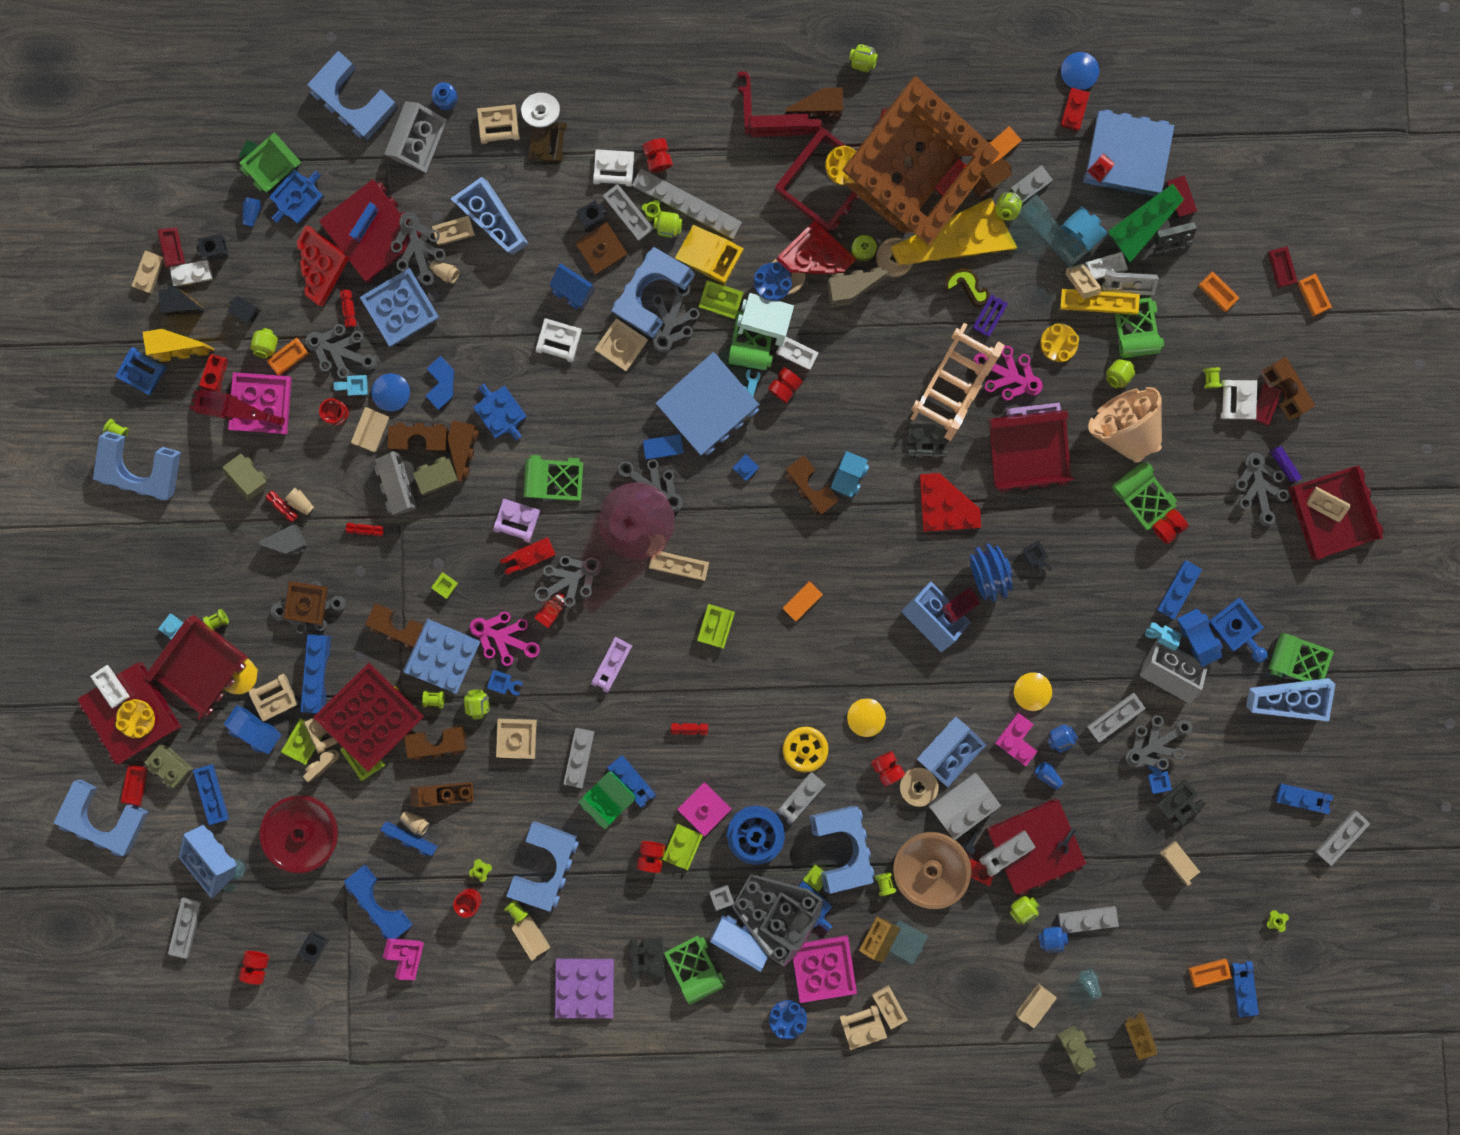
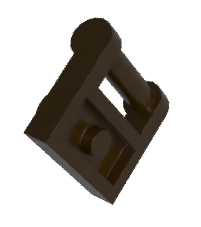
M554 122L546 127L532 126L529 160L562 163L564 157L562 155L564 131L567 128V124ZM557 130L555 151L551 155L549 154L551 131Z

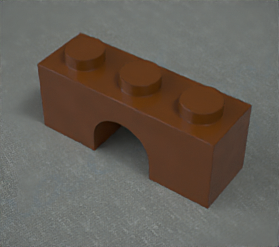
M1286 356L1260 371L1269 388L1276 385L1284 392L1285 399L1279 405L1289 421L1316 406Z
M394 422V426H388L389 450L410 451L412 439L416 436H423L426 440L427 451L448 452L449 429L444 427V424H432V427H425L424 423H413V426H405L406 423Z
M804 455L786 468V478L791 484L795 482L799 487L797 492L803 499L807 497L811 502L809 507L815 514L819 513L822 515L839 501L828 485L819 491L809 487L808 477L815 471V468Z
M374 604L365 623L366 626L370 627L369 631L376 634L382 632L387 635V639L393 642L402 641L404 642V647L413 650L424 624L415 620H409L403 630H398L392 623L395 611L380 604Z
M464 726L443 729V741L440 745L431 744L428 741L427 732L405 735L407 758L419 761L424 760L425 756L432 755V758L444 757V753L451 752V755L463 754V750L468 749Z

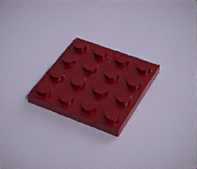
M369 662L313 718L369 772L424 716Z

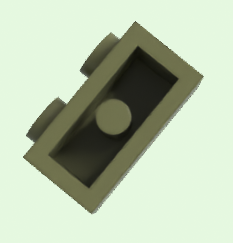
M239 454L223 466V474L248 502L267 488V478L261 471H256L254 463L250 458H245L242 454Z
M442 457L435 460L434 465L428 467L426 464L416 468L417 472H414L413 475L422 495L430 494L459 482L451 459Z
M166 744L159 745L144 762L148 766L147 769L154 775L158 774L162 778V782L170 788L178 787L194 769Z
M1072 1026L1057 1034L1078 1074L1096 1066L1093 1061L1096 1057L1091 1048L1087 1049L1084 1043L1087 1039L1082 1030L1078 1031L1075 1026Z

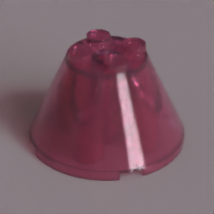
M638 482L619 486L606 497L600 508L599 529L602 538L615 553L623 557L643 559L653 556L667 545L673 534L675 524L673 509L667 497L660 490L649 484Z

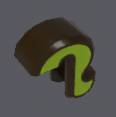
M963 268L952 272L946 278L942 287L943 292L946 293L961 284L973 307H982L989 299L987 288L978 289V277L969 269Z

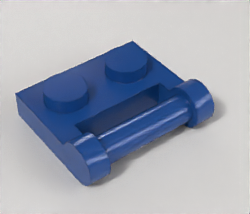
M132 347L115 377L151 395L161 376L165 373L167 365L150 359L139 353L138 349ZM136 359L155 369L154 374L152 375L132 364L133 360Z

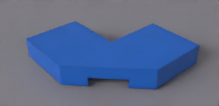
M442 356L427 368L439 384L425 396L438 410L445 406L453 398L454 369Z

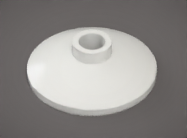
M535 93L525 99L521 112L524 120L531 126L546 127L556 121L560 113L558 101L552 95Z

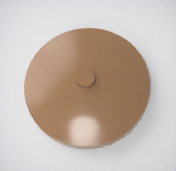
M926 832L911 837L902 845L894 861V877L899 890L909 901L920 907L941 909L956 903L965 894L971 880V864L967 853L957 841L941 833Z

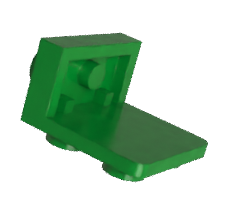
M608 772L578 803L584 811L588 812L595 819L599 826L606 829L636 797L613 772Z

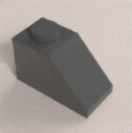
M291 525L259 541L260 545L285 554H293V556L304 551L303 548L308 546L298 525Z

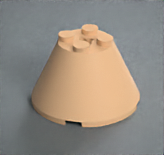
M1146 387V390L1138 391L1136 388L1124 392L1102 405L1097 410L1098 415L1089 421L1088 429L1094 437L1128 459H1133L1134 462H1140L1145 456L1156 453L1162 448V400L1159 391L1155 388Z

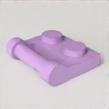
M503 499L493 532H503L522 538L525 542L530 543L541 510ZM506 519L528 526L527 532L503 525V520Z

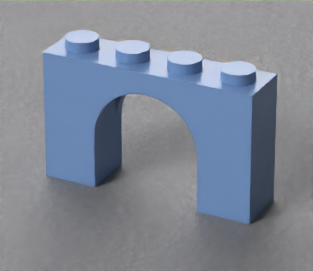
M338 51L307 84L311 89L309 93L317 100L321 98L325 102L324 106L331 113L335 111L340 115L338 119L345 126L350 124L354 128L352 132L360 139L364 137L368 141L398 106L386 93L380 90L366 106L360 109L351 110L343 107L339 102V90L356 68Z
M653 247L646 254L642 265L636 269L634 277L625 286L623 294L615 301L611 311L623 321L654 338L664 322L658 316L643 308L641 303L643 290L649 283L659 279L667 280L685 290L695 274L686 265Z
M108 431L99 436L93 475L94 480L100 481L104 485L118 486L122 490H133L140 495L154 496L158 500H168L174 495L181 452L165 447L160 448L155 452L150 477L142 478L130 473L124 465L123 449L125 436Z
M81 779L73 781L54 824L58 825V828L62 831L75 833L79 839H88L94 842L93 845L98 848L104 849L105 847L111 850V853L115 856L121 857L129 854L149 812L136 805H127L112 831H99L90 824L87 816L88 806L97 787Z
M849 806L809 816L813 835L822 836L842 831L849 836L853 844L852 857L845 866L821 872L824 892L834 893L873 883L874 870L869 863L870 851L865 843L867 835L865 829L862 828L861 821L863 820L861 810L856 806Z
M533 821L526 842L545 848L553 854L557 864L556 873L550 880L542 883L514 876L506 897L549 912L552 910V907L556 908L560 898L557 896L558 890L563 889L566 878H563L565 870L569 871L572 860L569 859L571 852H576L579 843L576 841L577 836Z

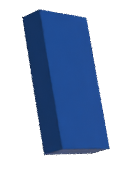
M369 202L349 234L358 242L362 239L379 212V209L374 204Z
M681 434L643 440L646 460L684 454Z

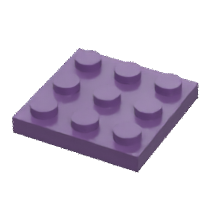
M556 959L555 1018H613L614 959Z

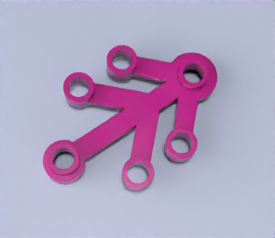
M1004 346L1001 355L1005 358L1008 369L996 363L991 371L1004 376V378L996 381H987L984 389L987 392H993L996 388L1013 382L1021 384L1022 386L1012 390L1007 388L1002 392L1001 396L1006 401L1025 392L1028 395L1039 394L1043 384L1038 377L1033 376L1029 364L1030 357L1027 354H1022L1018 358V363L1024 370L1025 377L1018 374L1012 357L1013 349L1010 346ZM1004 349H1009L1010 354L1005 355ZM979 353L973 358V362L980 365L978 358H984L985 362L987 358L985 354ZM1026 357L1027 363H1022L1021 358ZM1031 382H1034L1036 384L1035 389H1032L1030 387ZM988 383H992L994 385V388L992 390L987 388ZM1006 391L1011 393L1010 398L1005 397L1004 393Z
M506 611L501 612L499 616L489 620L483 618L474 619L470 624V631L474 636L480 638L486 658H493L496 655V650L490 646L487 635L495 639L502 656L501 661L505 666L511 665L514 661L505 643L524 650L526 656L531 658L536 657L540 653V647L537 643H525L508 635L518 630H526L528 628L527 620L520 619L517 623L497 631L490 627L500 622H509L511 619L510 613ZM504 613L508 615L506 621H503L501 618ZM520 621L526 623L525 628L519 627ZM478 624H482V631L476 629ZM531 646L536 648L535 653H530L529 648ZM488 649L493 650L492 656L487 655L486 652ZM506 656H509L511 658V662L509 664L504 662V658Z

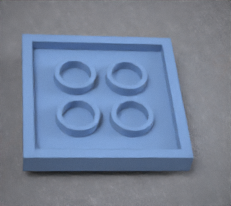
M410 268L360 297L389 347L396 345L439 319L437 312Z
M427 618L403 672L457 694L480 641Z

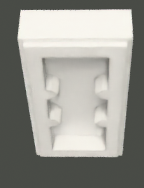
M1123 252L1085 263L1086 268L1095 280L1104 278L1105 272L1109 270L1116 273L1128 270Z
M109 665L104 666L90 676L111 708H115L130 697Z

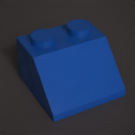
M561 263L558 265L549 285L552 289V294L560 299L563 296L568 300L567 303L575 309L579 307L583 310L595 292L593 284Z

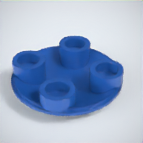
M1076 52L1064 60L1060 72L1063 81L1070 88L1085 90L1093 86L1097 81L1099 66L1095 58L1090 54Z
M779 262L767 263L761 266L754 275V288L766 300H780L791 289L792 278L790 272Z
M388 373L380 376L372 387L374 403L385 411L401 410L410 397L409 384L403 377L397 374Z
M784 1000L777 1003L771 1009L769 1025L777 1037L794 1039L805 1031L807 1015L799 1003Z

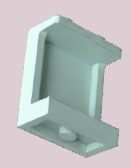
M750 293L748 300L744 299L741 311H744V315H739L738 318L739 334H742L743 330L746 329L777 338L775 345L783 347L794 305L777 300H766L759 295Z

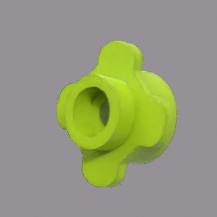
M658 200L642 205V210L645 212V218L648 222H652L655 217L659 218L660 213L663 212L660 210V202Z
M477 859L474 861V867L469 871L471 877L475 876L481 882L487 880V874L492 870V866Z
M1276 910L1271 911L1267 927L1269 929H1278L1279 932L1285 931V924L1289 919L1288 915L1285 913L1280 914Z

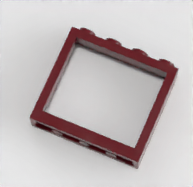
M821 127L776 184L774 191L809 219L815 220L829 233L831 229L835 230L841 223L839 221L840 217L843 214L846 216L853 207L851 203L854 199L858 201L860 199L859 196L852 192L827 223L785 190L823 141L832 148L846 146Z

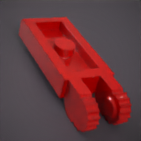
M547 537L513 552L512 555L501 559L500 563L506 564L516 559L518 565L504 571L508 575L555 556L556 553Z

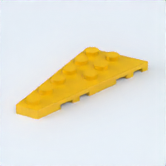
M988 198L952 216L930 245H926L914 235L892 246L890 250L900 266L931 260L937 261L946 258L1016 250L1017 246L1003 219L997 216L995 212L996 206L992 198Z

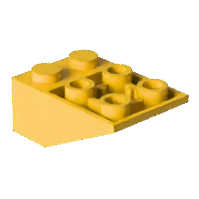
M693 225L675 259L725 286L743 254V248L725 238Z
M164 329L143 332L146 355L154 360H159V362L171 361L173 357L186 359L190 358L192 354L205 356L209 355L210 351H214L213 347Z

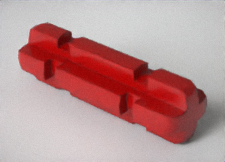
M351 290L340 291V297L343 299L341 303L343 316L346 317L344 319L345 326L352 328L357 325L356 318L353 317L355 316L353 300H351L352 292Z
M270 491L265 496L282 515L286 516L285 518L289 522H294L298 518V514L294 510L291 511V508L281 498H278L274 491Z
M347 523L345 528L346 533L352 534L355 532L362 535L374 534V536H383L384 534L383 526L375 525L374 527L373 525Z
M672 723L671 734L697 735V733H700V735H707L708 724L682 723V725H679V723Z

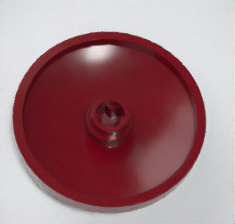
M293 795L278 801L267 811L260 826V843L267 858L280 869L293 873L309 872L323 865L335 851L339 836L337 820L330 808L317 798L307 795Z

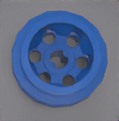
M990 543L985 544V552H982L979 547L974 548L975 555L970 554L969 561L982 598L987 600L989 597L992 602H996L998 593L1003 599L1008 598V591H1013L1011 579L1013 574L1008 559L1004 558L998 546H994L993 549Z
M755 805L745 807L734 815L729 822L727 838L729 847L737 858L745 863L757 865L767 863L778 855L783 847L785 834L783 824L776 813L767 807ZM757 817L761 818L762 823L756 824L754 820ZM744 822L748 824V828L745 830L741 828V824ZM772 827L773 832L768 834L766 828ZM753 832L761 833L759 840L751 839ZM740 837L746 838L744 844L739 843ZM765 841L771 843L768 848H765L763 845ZM752 846L757 847V852H751L750 848Z

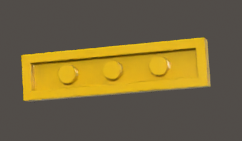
M1062 289L1060 309L1138 315L1140 294L1101 292V294L1083 299L1077 290Z

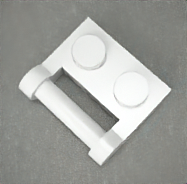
M596 150L593 183L599 185L600 183L626 184V186L632 187L634 152ZM601 171L627 172L626 177L600 175Z
M544 319L536 352L541 354L544 352L565 358L568 362L573 363L582 329ZM545 340L570 346V350L568 352L544 345Z
M1222 380L1223 413L1220 414V419L1256 420L1257 380ZM1231 387H1237L1236 413H1230Z

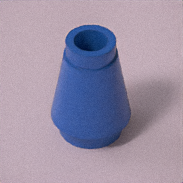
M245 197V201H243L242 224L254 227L262 207L260 205L261 200Z
M1043 762L1036 768L1035 774L1039 780L1055 790L1062 786L1063 781L1051 764Z

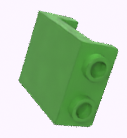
M274 132L240 162L242 165L240 170L247 177L249 175L252 176L255 180L253 184L260 192L264 190L267 193L289 172L296 168L301 161Z

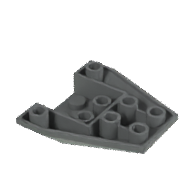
M750 874L732 908L766 954L784 967L801 950L821 915L823 899L808 889Z

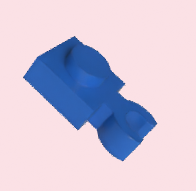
M493 670L487 688L506 694L507 689H509L512 694L520 695V692L515 691L514 686L516 684L523 686L524 683L519 680L512 682L510 681L512 675Z
M1163 761L1159 762L1160 767H1163ZM1147 765L1148 769L1153 773L1148 775L1151 793L1157 794L1171 791L1168 771L1162 772L1157 767Z

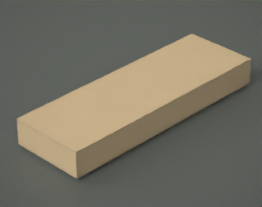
M653 550L649 569L705 581L709 562Z

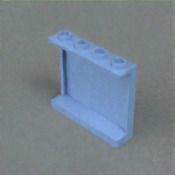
M1111 110L1099 111L1095 115L1096 124L1087 170L1103 153L1113 160L1115 165L1100 183L1088 172L1084 175L1083 183L1154 197L1161 193L1174 125H1170L1168 121L1163 120L1158 122L1150 121L1151 119L1148 117L1134 118L1131 114L1127 113L1113 114Z
M714 352L656 402L699 454H706L707 456L716 449L714 445L717 442L723 443L730 436L729 432L733 428L735 430L739 429L744 424L743 420L748 415L750 418L759 411L757 407L760 406Z

